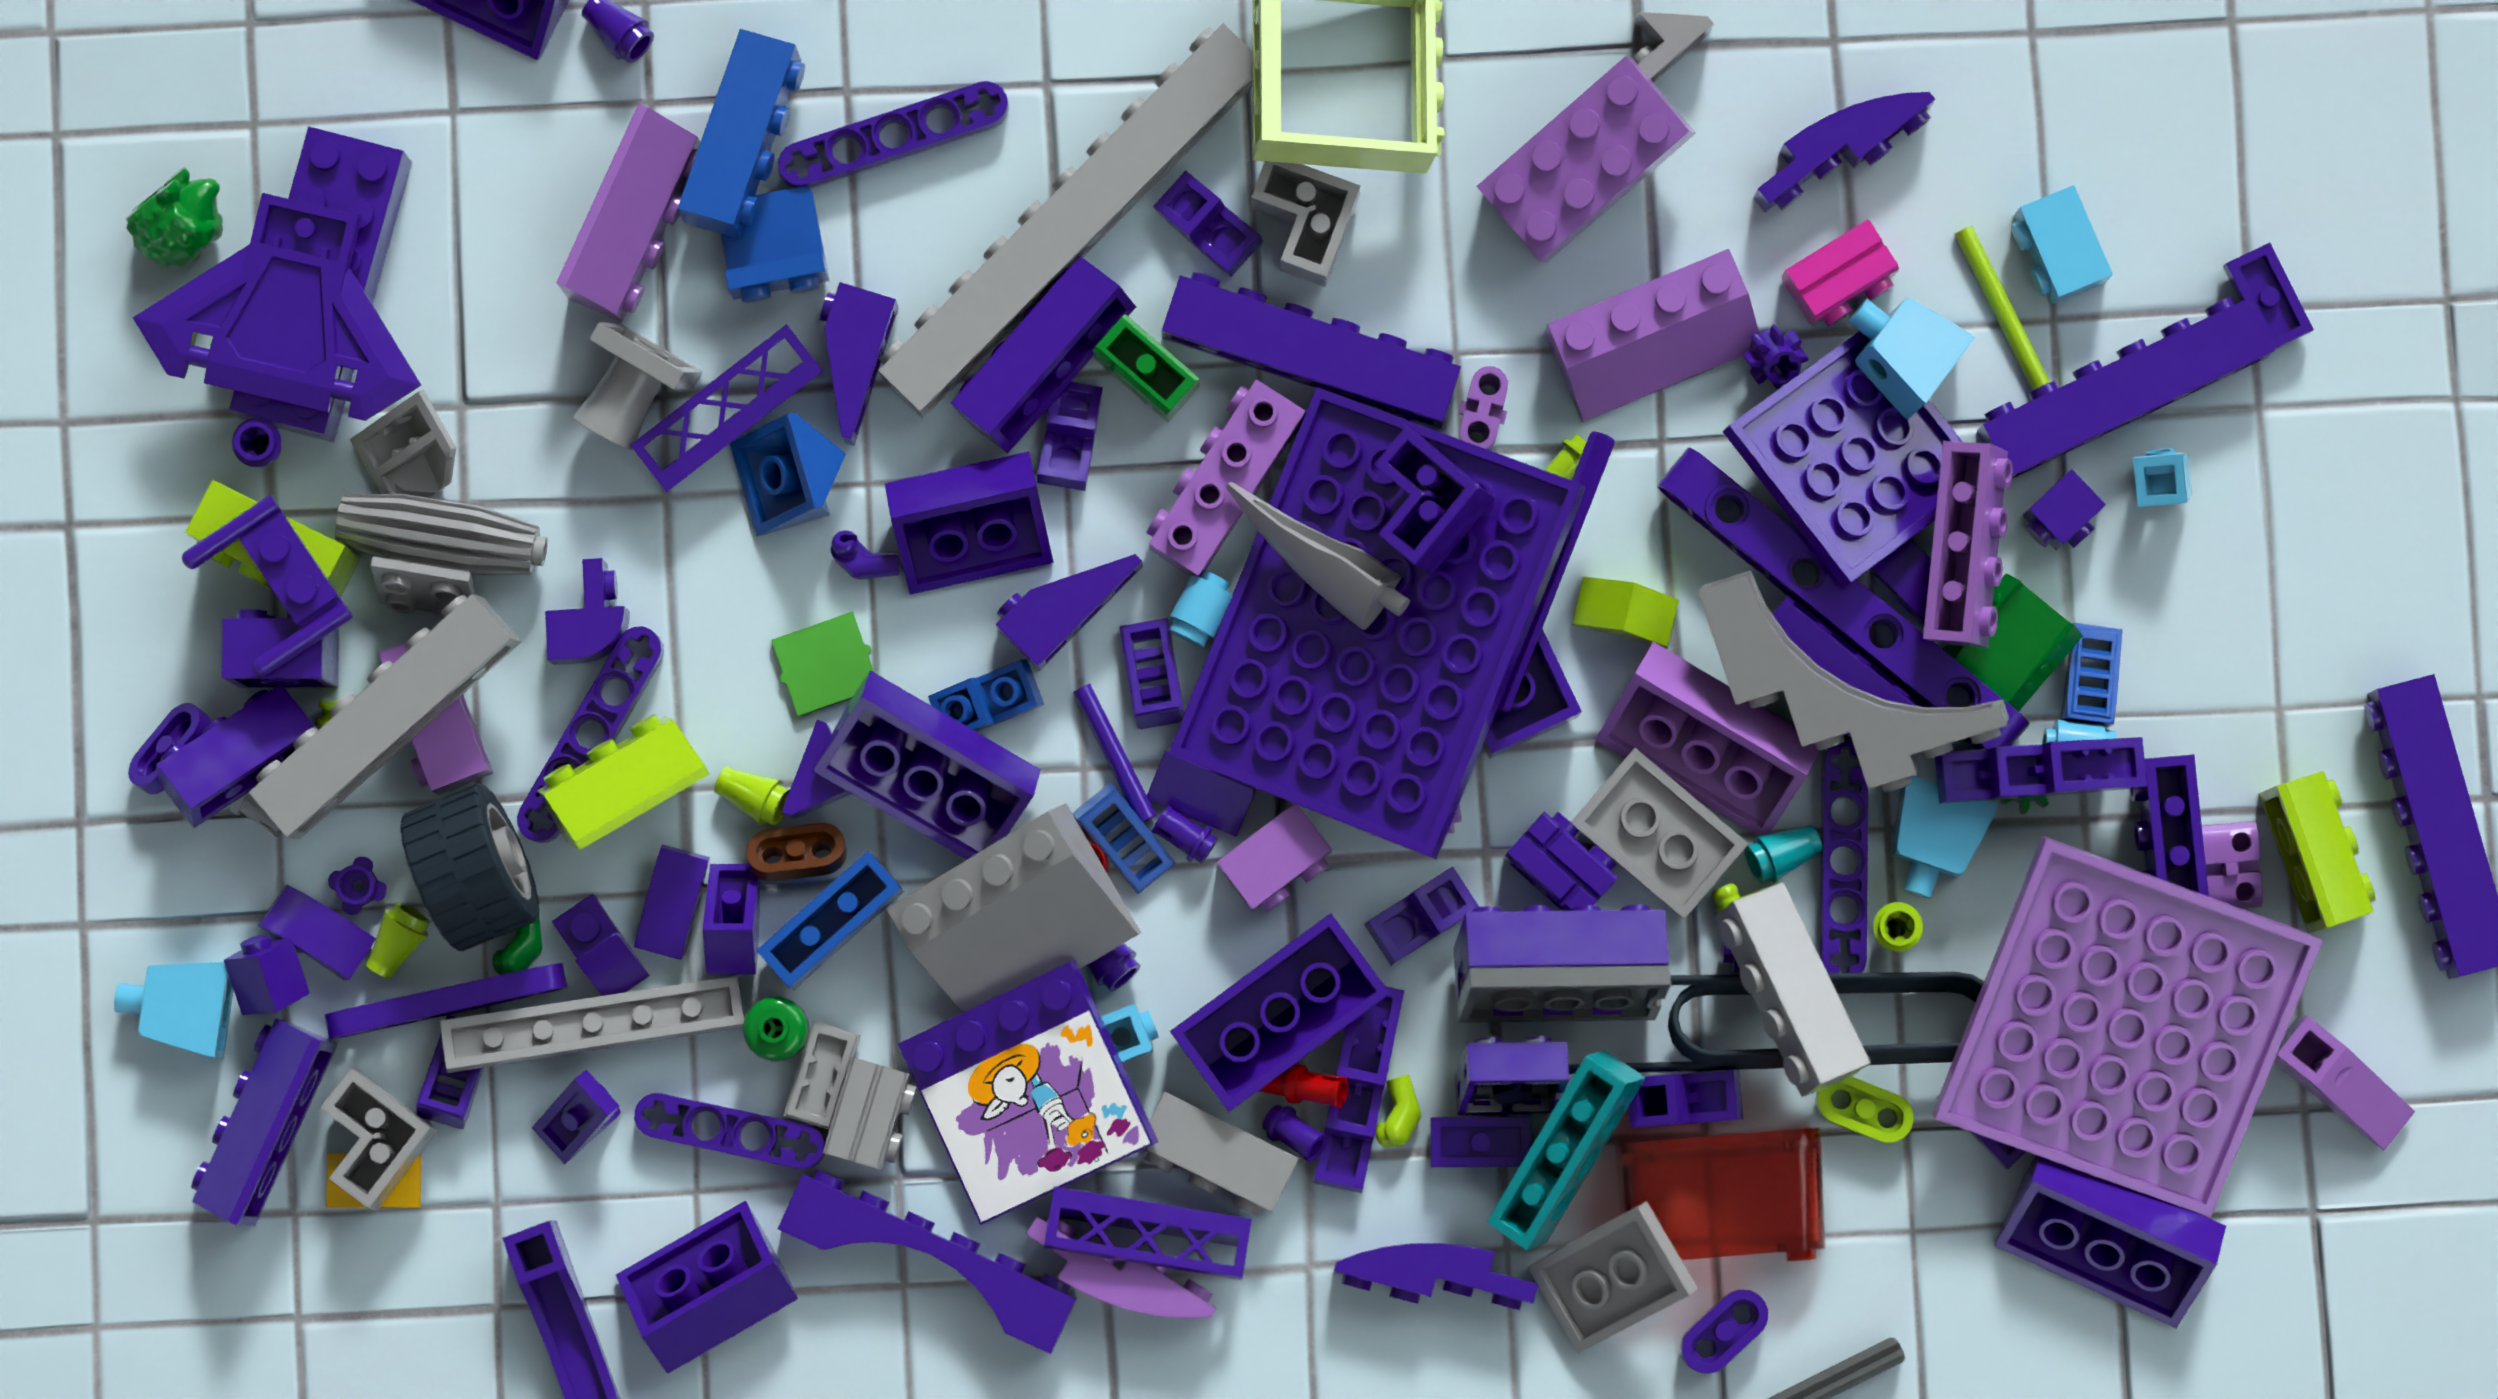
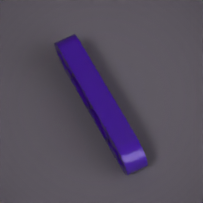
M652 1093L644 1096L638 1102L634 1111V1120L637 1128L643 1134L652 1138L798 1169H809L816 1166L823 1160L825 1155L823 1150L826 1141L823 1134L817 1128L803 1123L662 1093ZM657 1101L664 1102L663 1108L665 1112L681 1115L680 1106H689L690 1109L683 1120L684 1136L680 1137L674 1134L679 1126L676 1124L664 1122L659 1125L658 1130L651 1129L652 1121L644 1118L646 1108L654 1109ZM704 1111L714 1113L720 1121L718 1135L708 1141L699 1139L692 1129L694 1118ZM751 1122L762 1123L769 1133L767 1144L758 1151L747 1149L741 1141L743 1128ZM777 1126L787 1127L783 1135L784 1138L799 1140L802 1132L810 1133V1142L817 1144L816 1153L807 1154L804 1161L797 1160V1151L780 1147L781 1157L772 1156L771 1153L778 1142Z

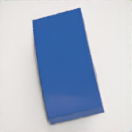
M1020 659L985 675L969 678L928 696L931 706L976 732L1045 705L1028 659Z

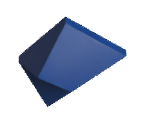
M796 413L785 414L730 443L756 536L770 534L830 515L826 498L846 454Z

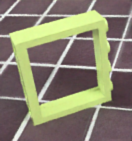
M1252 0L1253 160L1427 174L1435 157L1441 156V141L1444 137V128L1437 127V112H1440L1442 109L1444 86L1442 82H1436V67H1440L1442 62L1443 40L1440 37H1436L1435 22L1438 23L1441 19L1442 1L1321 0L1410 8L1412 142L1281 132V0Z

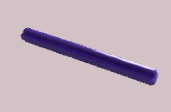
M1592 431L1589 434L1573 475L1572 481L1582 484L1586 489L1497 708L1498 711L1508 713L1511 710L1614 447V439L1601 432Z

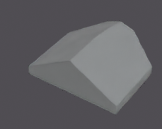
M424 390L418 391L350 439L380 494H408L431 497L452 482L456 446Z

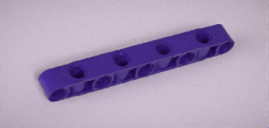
M1688 447L1657 484V488L1671 502L1705 528L1711 535L1786 596L1789 593L1929 708L1950 707L1946 700V692L1952 686H1960L1968 692L1970 697L1969 706L2003 699L1937 644L1923 639L1921 631L1857 579L1843 588L1804 536L1696 450ZM1724 499L1735 502L1741 512L1740 519L1734 523H1724L1716 516L1715 504ZM1800 561L1811 564L1817 573L1816 582L1809 586L1797 583L1792 576L1793 564ZM1884 624L1890 628L1893 633L1891 647L1884 649L1873 645L1869 638L1871 625ZM2004 700L2009 721L2006 726L2000 728L2001 735L1977 744L1972 743L1971 737L1964 740L1977 750L2013 746L2030 724L2020 712Z

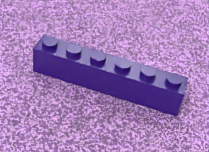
M1193 272L1191 278L1179 276L1161 330L1162 339L1313 388L1318 387L1390 413L1406 414L1412 420L1442 429L1461 370V366L1453 364L1454 357L1452 355L1431 348H1426L1424 354L1407 349V341L1390 334L1379 333L1378 339L1359 333L1361 328L1359 325L1347 320L1333 318L1331 324L1312 318L1314 312L1301 305L1286 303L1283 309L1265 303L1267 296L1251 289L1239 288L1238 293L1219 288L1220 281L1205 274Z
M2229 297L2205 309L2207 318L2190 325L2188 319L2185 318L2162 329L2161 333L2164 338L2146 346L2144 340L2140 339L2117 351L2120 359L2102 367L2100 361L2096 360L2073 372L2075 381L2058 388L2055 381H2052L2028 393L2031 401L2014 409L2011 402L1994 408L1984 414L1987 422L1977 430V433L1982 443L1993 444L2008 451L2007 458L2012 462L2013 479L2260 362L2275 350L2249 298L2234 304L2232 298Z
M2435 674L2367 693L2369 702L2364 705L2365 716L2371 731H2378L2383 750L2378 751V761L2384 778L2386 780L2392 779L2397 797L2391 801L2394 818L2399 827L2405 826L2410 846L2405 847L2406 860L2413 875L2419 874L2424 892L2419 894L2420 909L2424 920L2427 923H2433L2437 941L2432 943L2436 964L2440 971L2446 970L2448 979L2498 967V894Z

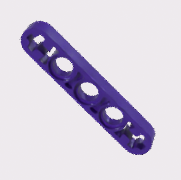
M990 81L978 82L792 143L785 147L779 156V172L784 182L792 188L801 186L813 188L993 129L1002 124L1007 118L1009 111L1008 98L1002 87ZM988 93L991 100H1000L1001 103L994 106V115L986 117L982 110L968 113L971 124L963 126L961 111L955 102L964 99L965 109H969L980 104L979 96ZM935 108H946L954 115L953 126L945 133L931 131L926 125L928 114ZM889 123H899L908 132L906 142L898 148H888L880 141L881 130ZM843 138L855 139L861 145V154L852 163L844 164L834 157V147ZM825 145V155L833 169L824 172L823 164L819 162L808 167L809 175L804 178H800L796 171L788 173L787 168L794 165V156L802 154L806 161L820 158L816 148Z
M643 626L632 627L626 630L617 641L519 809L517 826L527 839L537 843H548L556 839L561 833L550 813H548V818L553 821L552 827L549 830L540 828L536 834L531 831L534 823L528 817L532 811L541 813L545 808V804L537 790L547 785L544 777L562 764H572L577 768L590 760L587 753L591 749L582 747L577 740V732L580 726L588 721L598 722L604 729L602 743L613 739L615 742L664 655L663 643L660 637L651 629ZM644 637L650 638L648 647L653 651V654L649 659L640 657L633 667L635 672L642 673L637 682L625 671L614 669L619 660L626 666L630 663L634 653L628 646L632 640L641 642ZM611 679H622L629 686L628 699L619 706L608 705L602 697L604 685Z
M1845 739V742L1827 748L1821 762L1820 959L1827 973H1840L1839 966L1830 963V955L1839 953L1840 938L1830 940L1829 930L1839 933L1858 931V941L1852 938L1847 939V952L1849 955L1856 956L1857 959L1856 964L1848 967L1847 973H1862L1867 962L1868 786L1859 759L1858 766L1852 767L1848 773V785L1858 782L1859 792L1847 788L1833 792L1830 790V782L1835 784L1841 783V769L1838 766H1832V758L1838 757L1841 754V749H1848L1850 758L1858 759L1853 741ZM1838 798H1849L1857 805L1859 813L1853 824L1847 826L1839 825L1832 818L1831 806ZM1838 847H1848L1857 855V868L1849 875L1838 874L1831 866V854ZM1846 896L1854 900L1858 912L1857 917L1852 923L1843 925L1833 920L1830 914V906L1835 898Z
M556 963L327 1013L324 1017L329 1040L442 1017L447 1014L451 1015L566 989L568 986L563 963Z

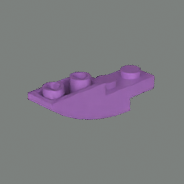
M1036 1217L1026 1234L1044 1245L1048 1220L1046 1222L1040 1217ZM1059 1219L1056 1237L1072 1239L1076 1229ZM1050 1249L1068 1261L1057 1277L1058 1279L1106 1303L1135 1312L1177 1318L1211 1317L1216 1310L1215 1306L1208 1303L1213 1293L1189 1278L1184 1286L1167 1276L1170 1268L1127 1262L1123 1269L1120 1270L1114 1266L1115 1259Z

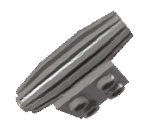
M344 494L338 506L335 522V541L347 547L377 556H372L370 566L380 604H385L387 608L395 612L413 613L415 610L433 612L437 617L444 619L441 613L450 602L463 594L467 598L471 594H475L472 575H531L535 565L543 567L545 563L548 538L540 536L539 526L485 507L408 494Z

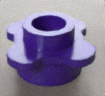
M357 857L353 865L347 866L341 871H333L328 878L329 887L335 890L343 901L342 910L349 915L359 914L364 905L373 900L381 901L387 894L386 884L378 881L372 871L373 862L367 857ZM356 881L362 883V888L358 891L353 888V884Z

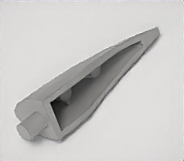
M1233 482L1227 483L1226 488L1249 521L1276 553L1307 584L1363 630L1367 629L1384 607L1397 616H1400L1406 610L1410 600L1395 590L1401 579V576L1364 550L1337 541L1291 518Z

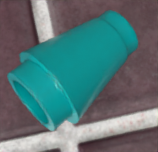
M1808 825L1803 828L1800 827L1755 837L1753 844L1745 848V857L1753 876L1758 882L1763 883L1770 880L1775 883L1814 857V855L1822 852V843L1815 828L1812 825Z

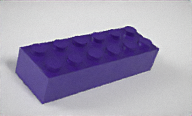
M308 126L288 199L353 213L362 217L350 268L373 304L412 161L403 150ZM341 367L338 379L351 382L354 370ZM234 391L229 410L241 419L262 418L273 423L276 428L334 443L346 401L333 398L328 413Z

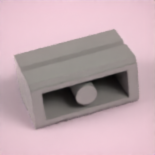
M852 1057L823 1153L879 1170H883L885 1161L894 1163L903 1136L902 1134L895 1133L900 1113L909 1115L917 1091L916 1086L909 1085L911 1074Z

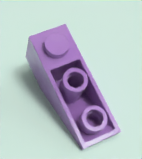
M2309 1016L2298 1017L2289 1026L2274 1063L2379 1148L2385 1150L2415 1111L2348 1047Z

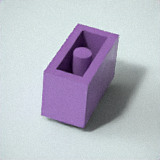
M1293 804L1218 860L1217 866L1252 912L1262 906L1267 913L1290 896L1285 888L1300 876L1307 883L1330 865L1325 860V857L1331 854L1332 849L1299 805Z

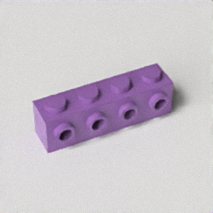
M1257 379L1250 389L1242 385L1227 407V411L1233 414L1223 430L1216 426L1213 428L1200 449V452L1206 456L1195 472L1191 468H1187L1173 490V493L1178 495L1179 498L1169 513L1161 509L1147 529L1146 534L1152 537L1149 542V550L1189 576L1195 575L1201 578L1204 570H1207L1244 513L1227 490V483L1233 482L1255 495L1299 429L1306 411Z
M1943 441L1923 639L1937 644L1988 648L1989 636L1993 637L1997 629V609L1992 606L1994 587H1999L2002 580V560L1997 556L1999 538H2003L2007 530V511L2002 507L2004 488H2009L2011 484L2013 467L2011 460L2007 458L2008 451L1993 444Z

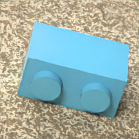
M2075 185L2023 205L2013 215L2016 221L2011 224L2014 239L2021 251L2028 249L2035 266L2030 269L2033 283L2041 296L2047 294L2051 305L2105 284L2112 277L2113 273Z

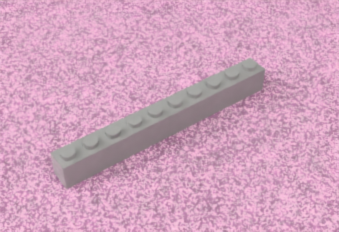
M1224 23L1215 32L1210 28L1203 31L1189 47L1193 54L1180 67L1174 62L1166 68L1155 81L1159 88L1146 101L1141 97L1137 98L1121 115L1124 123L1112 135L1104 132L1090 145L1086 151L1090 158L1078 170L1073 166L1066 169L1052 185L1056 192L1043 205L1039 201L1030 205L1017 221L1021 227L1009 239L1004 235L999 237L984 253L983 257L987 261L974 274L967 270L952 284L949 292L953 296L940 309L935 305L928 308L914 324L918 331L905 344L901 340H897L881 356L879 361L883 366L878 370L881 379L918 415L924 418L1018 324L1026 312L1047 294L1054 286L1058 276L1066 268L1070 267L1079 256L1084 257L1252 88V50Z

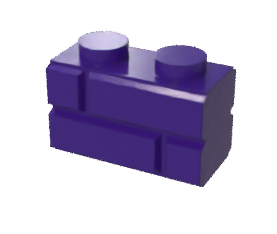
M1544 811L1504 855L1503 859L1561 911H1571L1573 908L1581 905H1595L1619 878L1611 871L1616 866V863L1596 845L1588 851L1574 838L1579 833V830L1562 814L1557 812L1551 818Z

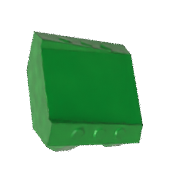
M2006 573L2002 577L1999 587H1994L1992 607L1997 609L1998 623L1995 635L1993 637L1989 636L1988 648L1945 645L1943 650L2019 712L2083 635L2074 624L2067 621L2023 585L2019 579Z

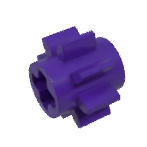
M1775 324L1771 326L1770 330H1765L1758 335L1753 334L1750 351L1743 353L1744 359L1752 367L1749 373L1756 383L1761 384L1768 378L1776 390L1780 389L1781 385L1787 384L1798 376L1801 370V363L1809 361V357L1800 347L1802 340L1792 329L1783 336Z

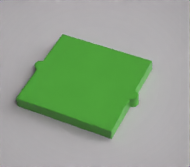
M853 611L771 640L783 673L779 679L783 684H787L798 717L851 699L869 671L874 672L868 656L871 653V647L864 644Z

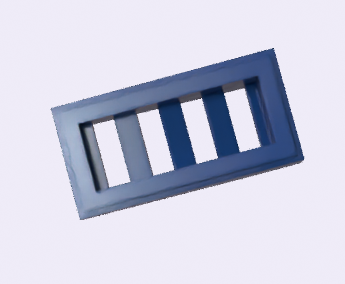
M2073 623L2083 637L2068 655L2060 720L2104 724L2105 727H2111L2114 725L2117 705L2123 629ZM2085 638L2109 642V650L2102 651L2082 648V640ZM2081 658L2107 661L2106 670L2080 667ZM2079 677L2105 680L2104 689L2079 686ZM2078 696L2102 699V706L2099 708L2077 705Z
M1112 783L1102 788L1073 813L1077 821L1137 894L1176 864L1174 859ZM1115 803L1118 809L1099 825L1095 826L1092 820ZM1127 818L1131 825L1108 842L1104 836ZM1140 834L1144 841L1121 858L1117 852ZM1153 850L1157 857L1134 874L1130 867L1149 851Z

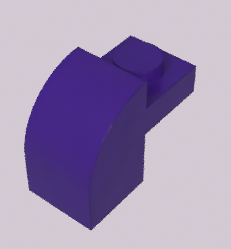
M602 558L582 559L585 608L545 611L547 660L553 665L589 663L602 659L612 652L621 635L628 629L630 611L625 606L610 607V600H617L618 598L617 575L615 570H608V564Z
M1723 1070L1644 1076L1646 1077L1629 1105L1630 1128L1743 1120L1740 1071Z

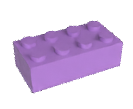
M1625 56L1476 187L1539 261L1548 262L1693 137L1696 132L1632 58Z

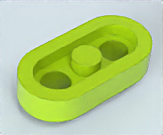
M1850 1077L1816 1092V1107L1825 1120L1881 1143L1900 1141L1908 1135L1913 1126L1914 1115L1912 1108L1903 1097L1855 1077ZM1837 1090L1846 1092L1849 1097V1103L1844 1109H1837L1832 1104V1095ZM1882 1109H1889L1895 1115V1122L1890 1128L1882 1127L1878 1122V1114Z

